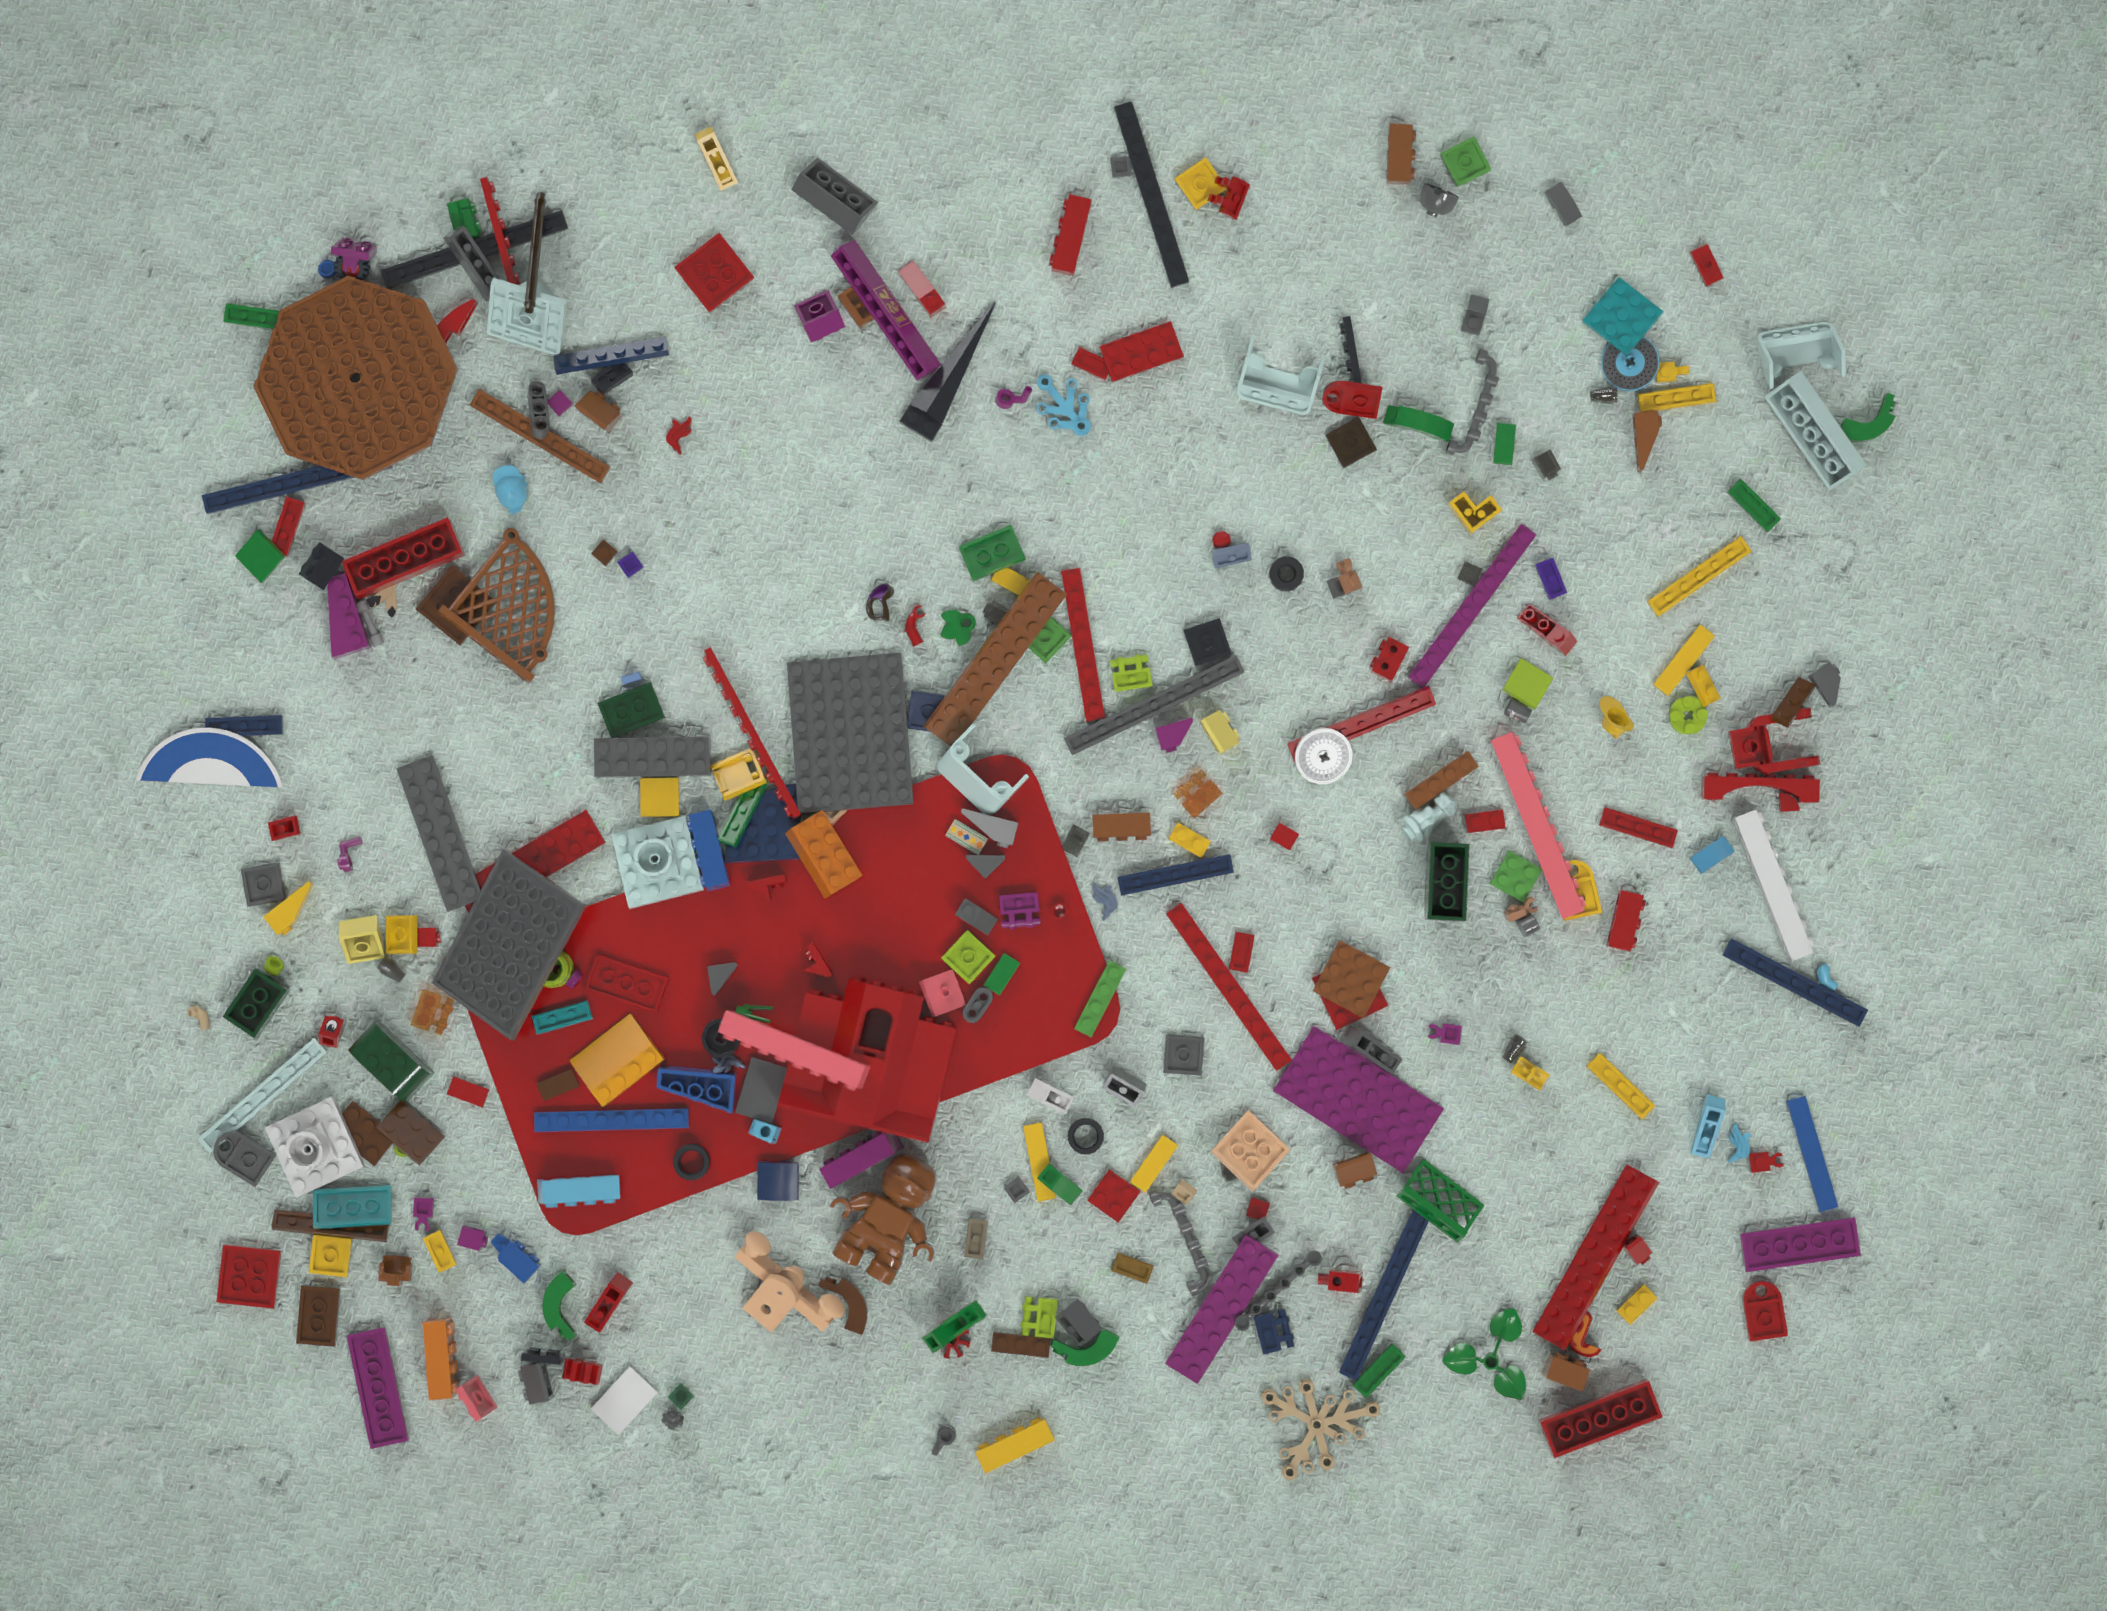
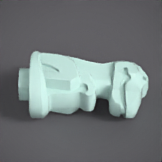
M1441 792L1434 799L1436 803L1434 807L1426 806L1424 810L1417 809L1411 816L1402 818L1404 825L1402 832L1408 840L1422 842L1443 819L1454 814L1457 807L1456 800L1452 796Z

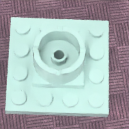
M493 278L490 288L486 334L549 354L560 355L567 300L555 297L550 288L542 283H537L536 305L533 313L528 314L525 312L524 306L527 281L519 286Z
M686 815L611 834L629 909L704 890L700 881L701 875L696 864V854L692 847V837L688 830ZM658 857V861L653 863V860Z

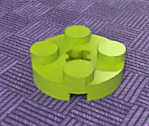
M1686 696L1679 698L1669 709L1670 725L1680 734L1690 735L1697 733L1703 729L1707 722L1708 712L1706 707H1703L1700 700L1695 697ZM1684 711L1692 712V720H1684Z

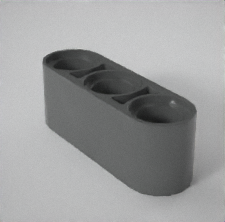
M533 381L529 385L527 395L531 433L537 439H544L548 435L550 426L546 387L540 381ZM533 391H538L541 394H534ZM540 408V409H542L543 411H542V412H537V411H535L534 409ZM537 426H543L544 429H538Z

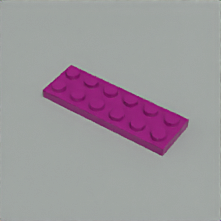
M1855 1217L1740 1233L1745 1272L1861 1256Z
M386 1327L347 1335L370 1449L409 1441Z

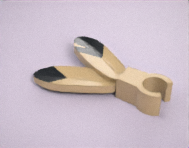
M398 584L375 594L369 600V606L371 608L376 607L386 600L387 613L390 617H394L397 611L396 592L394 589H396Z

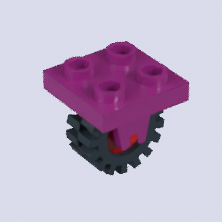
M342 238V240L336 242L331 247V254L338 255L334 262V272L337 273L335 276L337 278L340 277V279L351 276L363 281L370 273L371 265L368 263L377 254V246H373L371 242L367 241L356 243L350 238Z

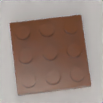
M1339 940L1312 991L1364 1018L1391 967Z

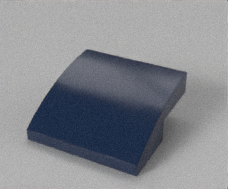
M757 1162V1200H799V1162Z

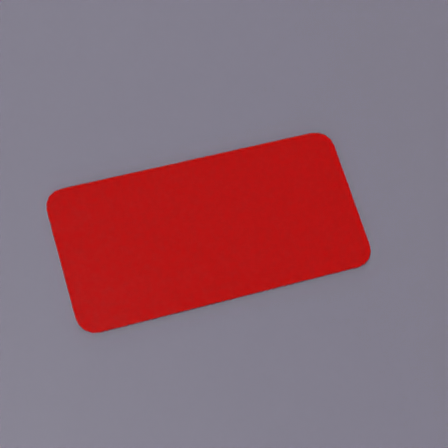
M1004 754L989 756L967 764L990 788L999 781L1007 782L1013 788L1025 774L1029 776L1026 782L994 815H991L1018 823L1013 846L1009 845L1008 848L997 846L996 841H993L961 813L962 809L978 813L982 812L940 774L912 785L913 805L847 810L832 825L862 876L826 899L801 860L727 863L726 868L731 886L709 892L704 887L703 891L632 909L628 908L624 892L585 907L562 950L571 957L574 963V972L579 970L583 973V976L573 989L569 988L566 984L555 988L543 986L515 1040L508 1039L468 1010L537 1200L538 1179L546 1181L555 1178L570 1179L573 1177L589 1178L590 1176L619 1175L620 1199H615V1203H604L603 1200H596V1204L584 1205V1201L577 1202L576 1206H565V1203H557L558 1207L546 1208V1204L539 1203L540 1209L548 1223L562 1233L575 1236L590 1234L756 1172L757 1162L785 1161L868 1130V1128L777 1107L772 1125L782 1129L776 1144L749 1134L748 1132L755 1118L735 1113L751 1058L754 1057L784 1067H788L789 1060L782 1062L775 1059L774 1054L764 1055L757 1052L758 1048L754 1046L747 1048L741 1045L732 1054L737 1059L743 1061L742 1064L746 1065V1068H738L731 1065L730 1071L737 1072L734 1111L732 1114L702 1102H696L690 1098L657 1088L658 1068L660 1065L713 1070L718 1066L712 1059L714 1056L707 1052L702 1044V1033L709 1022L723 1018L726 1010L735 1012L738 1005L773 1006V1010H751L753 1011L752 1015L769 1019L771 1023H761L795 1036L805 993L816 990L823 992L822 996L829 997V994L841 996L843 1001L848 979H853L854 976L865 978L866 983L871 984V981L885 983L884 987L890 988V985L903 987V992L909 993L910 990L922 992L921 996H924L919 981L952 969L941 958L968 930L995 957L970 984L954 971L966 1005L977 989L987 988L984 986V983L1004 953L1018 961L1020 965L1000 996L991 991L993 995L992 1002L979 1021L970 1023L964 1019L963 1009L965 1006L933 1017L935 1023L942 1024V1021L954 1023V1028H957L940 1102L1090 1047L1107 1038L1117 1025L1120 1014L1117 991L1113 994L1092 1037L1074 1029L1107 964L1038 779L1030 766L1017 757ZM955 819L988 838L979 855L1005 856V861L986 879L966 859V855L977 854L945 836ZM786 874L787 882L783 883V887L772 889V885L769 886L771 901L747 886L749 881ZM1038 892L1039 912H1032V918L1040 917V925H1034L1033 928H1027V926L1016 927V929L1011 930L1010 928H1002L1001 921L1009 920V914L1001 915L999 896ZM965 898L998 919L989 935H986L955 915ZM1057 902L1065 903L1069 909L1067 918L1061 921L1053 919L1050 913L1052 905ZM1026 913L1014 914L1015 919H1026ZM814 942L833 976L826 977L803 971L816 963L808 958L805 952L808 950L807 945ZM596 953L669 977L658 1013L655 1014L584 990ZM733 962L739 964L719 993L714 996L711 993L708 966ZM554 965L551 972L557 974V970L560 969V966ZM984 993L980 994V1000L985 1001L987 995ZM926 999L924 1000L921 1012V1020H923V1017L932 1018ZM588 1000L593 1019L537 1035L532 1016ZM875 1008L866 1013L859 1046L885 1052L892 1023V1017L887 1011ZM971 1009L969 1011V1015L971 1017H974L976 1015V1011L974 1009ZM631 1013L666 1059L609 1104L602 1107L577 1073L570 1060ZM719 1033L720 1036L717 1037V1040L724 1043L725 1038H723L722 1033ZM867 1051L864 1052V1055L871 1057L876 1056L875 1053ZM573 1069L580 1087L543 1101L536 1083ZM689 1108V1128L534 1132V1112ZM687 1144L703 1146L710 1156L708 1172L697 1180L681 1178L673 1167V1158L676 1151ZM687 1151L682 1155L680 1164L685 1172L696 1173L702 1168L703 1159L698 1152Z

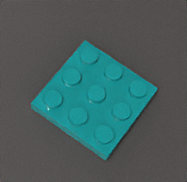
M1618 277L1585 316L1582 323L1627 357L1663 315L1664 311Z

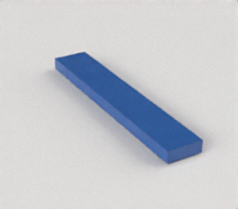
M1806 1096L1788 1100L1786 1103L1818 1211L1823 1212L1837 1208L1838 1203Z

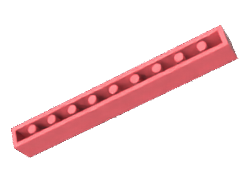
M1513 732L1491 740L1562 919L1584 911L1583 907L1586 906L1583 896H1578L1577 894L1578 883L1576 878H1571L1569 874L1572 868L1568 859H1563L1561 853L1565 852L1561 841L1557 842L1554 835H1557L1554 824H1549L1547 817H1550L1547 806L1543 807L1540 799H1543L1540 789H1535L1533 784L1536 781L1533 771H1528L1526 767L1529 761L1525 752H1520L1518 746L1522 744L1518 734L1514 735Z

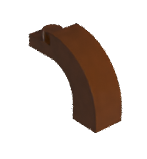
M828 1276L825 1279L821 1278L818 1287L841 1295L848 1304L849 1316L844 1329L863 1335L868 1319V1308L860 1289L843 1277L839 1284L836 1283L837 1280Z

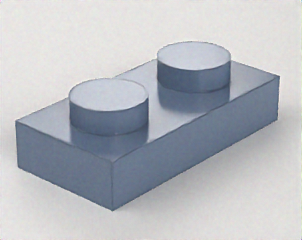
M1249 543L1211 551L1214 568L1252 560Z

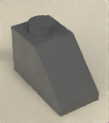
M1830 662L1808 676L1829 708L1836 705L1841 680L1839 669Z
M966 898L955 914L986 935H989L998 920Z

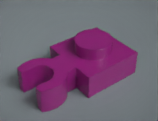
M1443 1023V1027L1440 1029L1437 1025H1429V1028H1434L1436 1033L1428 1035V1038L1437 1039L1441 1037V1043L1460 1045L1463 1026Z
M414 1197L413 1217H418V1221L415 1223L416 1231L419 1230L421 1223L425 1224V1231L430 1230V1223L427 1219L433 1218L434 1198Z

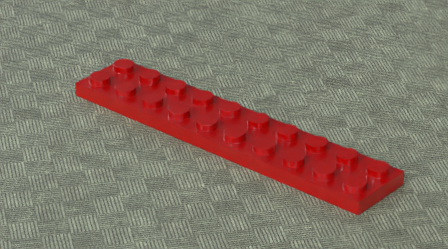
M1626 1164L1534 1327L1533 1333L1562 1350H1566L1659 1185V1181Z

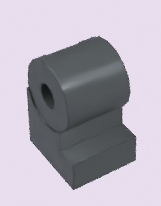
M1531 913L1515 920L1523 937H1527L1541 929Z

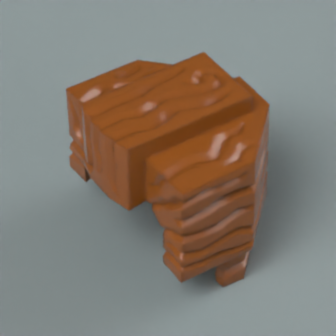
M383 1255L382 1262L379 1263L378 1281L387 1282L388 1286H400L403 1284V1281L410 1282L412 1280L413 1265H411L412 1257Z

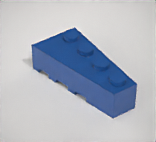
M660 1065L658 1068L657 1088L690 1098L696 1102H702L732 1114L734 1111L737 1072L729 1071L725 1074L723 1071L721 1073H713V1070Z

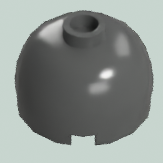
M1428 183L1423 185L1420 193L1422 207L1427 209L1426 214L1437 217L1438 214H1449L1456 206L1459 196L1450 191L1446 192L1442 188Z

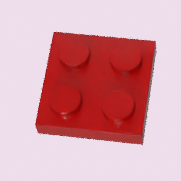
M1109 1169L1087 1201L1119 1223L1141 1191Z

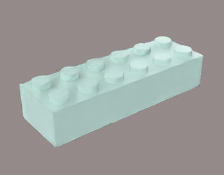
M1802 371L1764 396L1829 491L1867 466Z

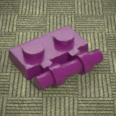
M1038 892L999 896L1001 915L1009 914V920L1001 921L1002 928H1010L1011 930L1016 929V927L1027 926V928H1033L1034 925H1040V917L1032 918V912H1039ZM1026 913V919H1015L1014 914Z

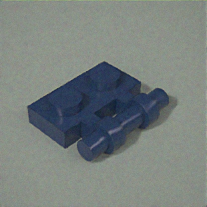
M1285 1309L1278 1310L1279 1318L1274 1319L1272 1312L1253 1317L1263 1355L1282 1350L1280 1342L1286 1341L1287 1348L1294 1347L1293 1332L1291 1333L1289 1326L1290 1318L1287 1316ZM1281 1324L1284 1335L1278 1336L1276 1325Z

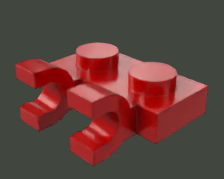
M1217 176L1214 183L1227 188L1224 197L1218 194L1216 196L1210 194L1208 201L1221 206L1219 209L1220 213L1237 220L1250 184L1238 177L1232 176L1230 180L1227 177Z

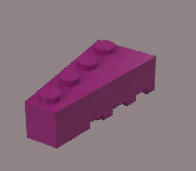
M344 573L332 577L327 585L331 658L338 659L372 647L347 574Z

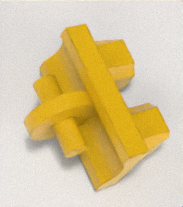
M1521 1056L1510 1072L1539 1091L1550 1076V1074Z

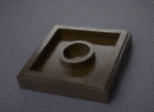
M1359 417L1325 435L1343 469L1377 451Z

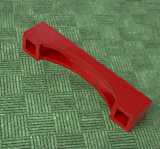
M1709 772L1707 776L1702 777L1701 800H1723L1725 794L1750 786H1764L1782 790L1797 798L1798 803H1819L1820 779H1815L1813 775H1803V779H1795V775H1784V778H1776V774H1765L1764 778H1759L1757 774H1745V777H1738V773H1726V777L1719 776V773Z

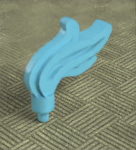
M1738 1124L1733 1126V1136L1732 1134L1729 1135L1731 1143L1737 1148L1736 1153L1731 1155L1732 1158L1728 1160L1729 1163L1746 1158L1750 1154L1749 1138L1752 1135L1750 1133L1742 1135Z

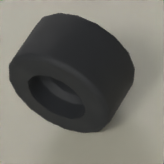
M1291 556L1278 558L1269 570L1271 584L1280 591L1289 592L1295 590L1304 578L1302 564ZM1290 567L1294 572L1293 579L1283 581L1279 576L1281 568Z

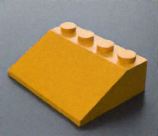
M630 1013L572 1058L570 1062L594 1097L604 1107L666 1058Z

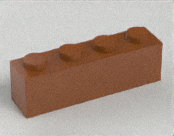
M1467 751L1403 796L1412 809L1416 810L1479 766L1469 751Z

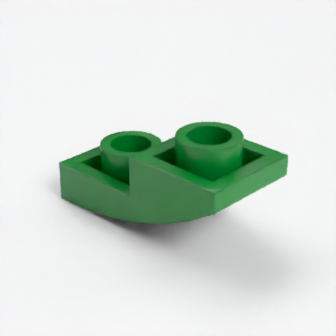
M1497 423L1493 464L1512 465L1516 424Z

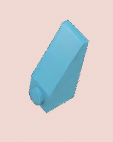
M1706 1094L1691 1154L1710 1159L1726 1111L1724 1098Z

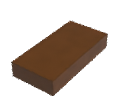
M573 1069L536 1083L543 1101L580 1087Z

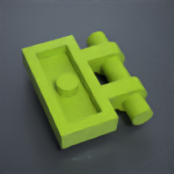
M1134 654V657L1127 658L1121 656L1110 660L1111 668L1119 667V672L1112 673L1115 692L1153 687L1150 667L1142 668L1141 664L1149 662L1148 654ZM1136 664L1135 670L1125 671V665Z
M1025 1296V1302L1022 1304L1024 1312L1023 1321L1020 1324V1327H1022L1021 1335L1029 1336L1030 1328L1035 1329V1337L1054 1338L1058 1299L1038 1297V1305H1033V1297ZM1031 1311H1037L1036 1322H1030Z

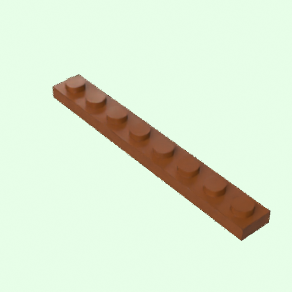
M480 389L470 403V406L600 484L611 469L608 465L551 431L548 432L547 437L544 439L535 438L531 433L529 418ZM537 426L538 429H544L542 426Z

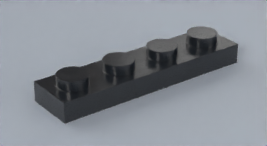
M1351 316L1343 317L1342 323H1339L1340 333L1344 334L1345 337L1342 345L1344 353L1348 355V360L1345 362L1347 372H1351L1352 379H1349V382L1362 383Z

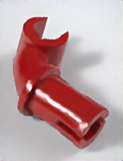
M921 605L915 606L912 609L905 624L904 632L907 633L913 647L924 642L916 628L918 626L916 624L917 619L925 615V613L922 615L916 614V610L922 607Z

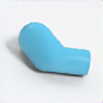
M1821 964L1817 970L1818 981L1834 992L1838 983L1830 979V966L1828 964Z

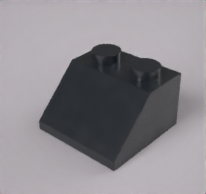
M319 542L313 548L307 562L302 565L299 575L324 590L344 560V557Z

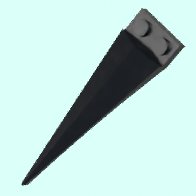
M996 302L990 305L909 404V407L899 421L900 424L928 441L933 442L944 423Z

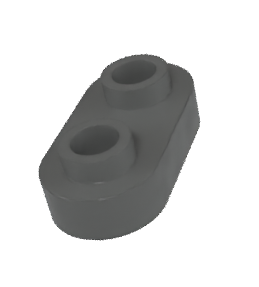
M979 988L975 991L963 1009V1017L967 1022L975 1023L980 1020L993 999L992 992L989 989ZM980 994H986L987 999L981 1001L979 998ZM971 1009H974L976 1011V1015L974 1017H971L969 1015V1011Z

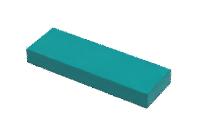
M587 1000L534 1015L532 1019L538 1035L591 1020L593 1016Z

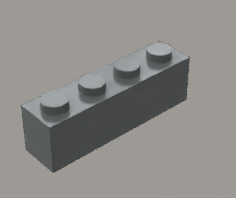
M465 226L457 227L443 238L484 300L488 302L490 299L491 282L493 278L499 279V277Z

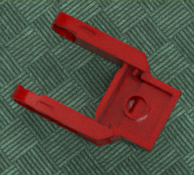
M1811 708L1801 709L1794 721L1812 718ZM1773 714L1754 717L1746 728L1728 731L1735 769L1753 767L1761 774L1821 765L1819 755L1772 762L1773 755L1766 725L1777 724L1771 720Z

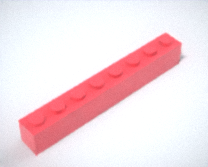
M726 1010L718 1030L719 1033L724 1034L723 1038L734 1041V1039L741 1041L740 1045L751 1048V1046L758 1048L757 1052L764 1055L774 1054L775 1059L785 1062L789 1060L793 1062L792 1066L803 1069V1067L810 1069L809 1073L816 1076L826 1075V1080L838 1083V1081L845 1083L844 1087L854 1091L856 1088H863L870 1066L733 1011Z

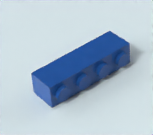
M712 810L690 814V821H687L689 832H693L694 839H691L693 850H697L698 857L695 859L698 869L701 868L703 875L700 876L702 887H706L709 892L731 886Z

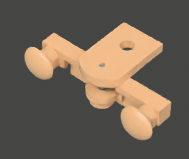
M752 1231L745 1236L746 1244L735 1255V1258L761 1279L763 1283L742 1308L772 1333L793 1307L822 1332L834 1318H841L844 1315V1304L837 1296L824 1294L818 1299L803 1286L804 1273L799 1267L781 1268L767 1256L771 1250V1244L764 1234ZM764 1305L769 1306L771 1310H767Z

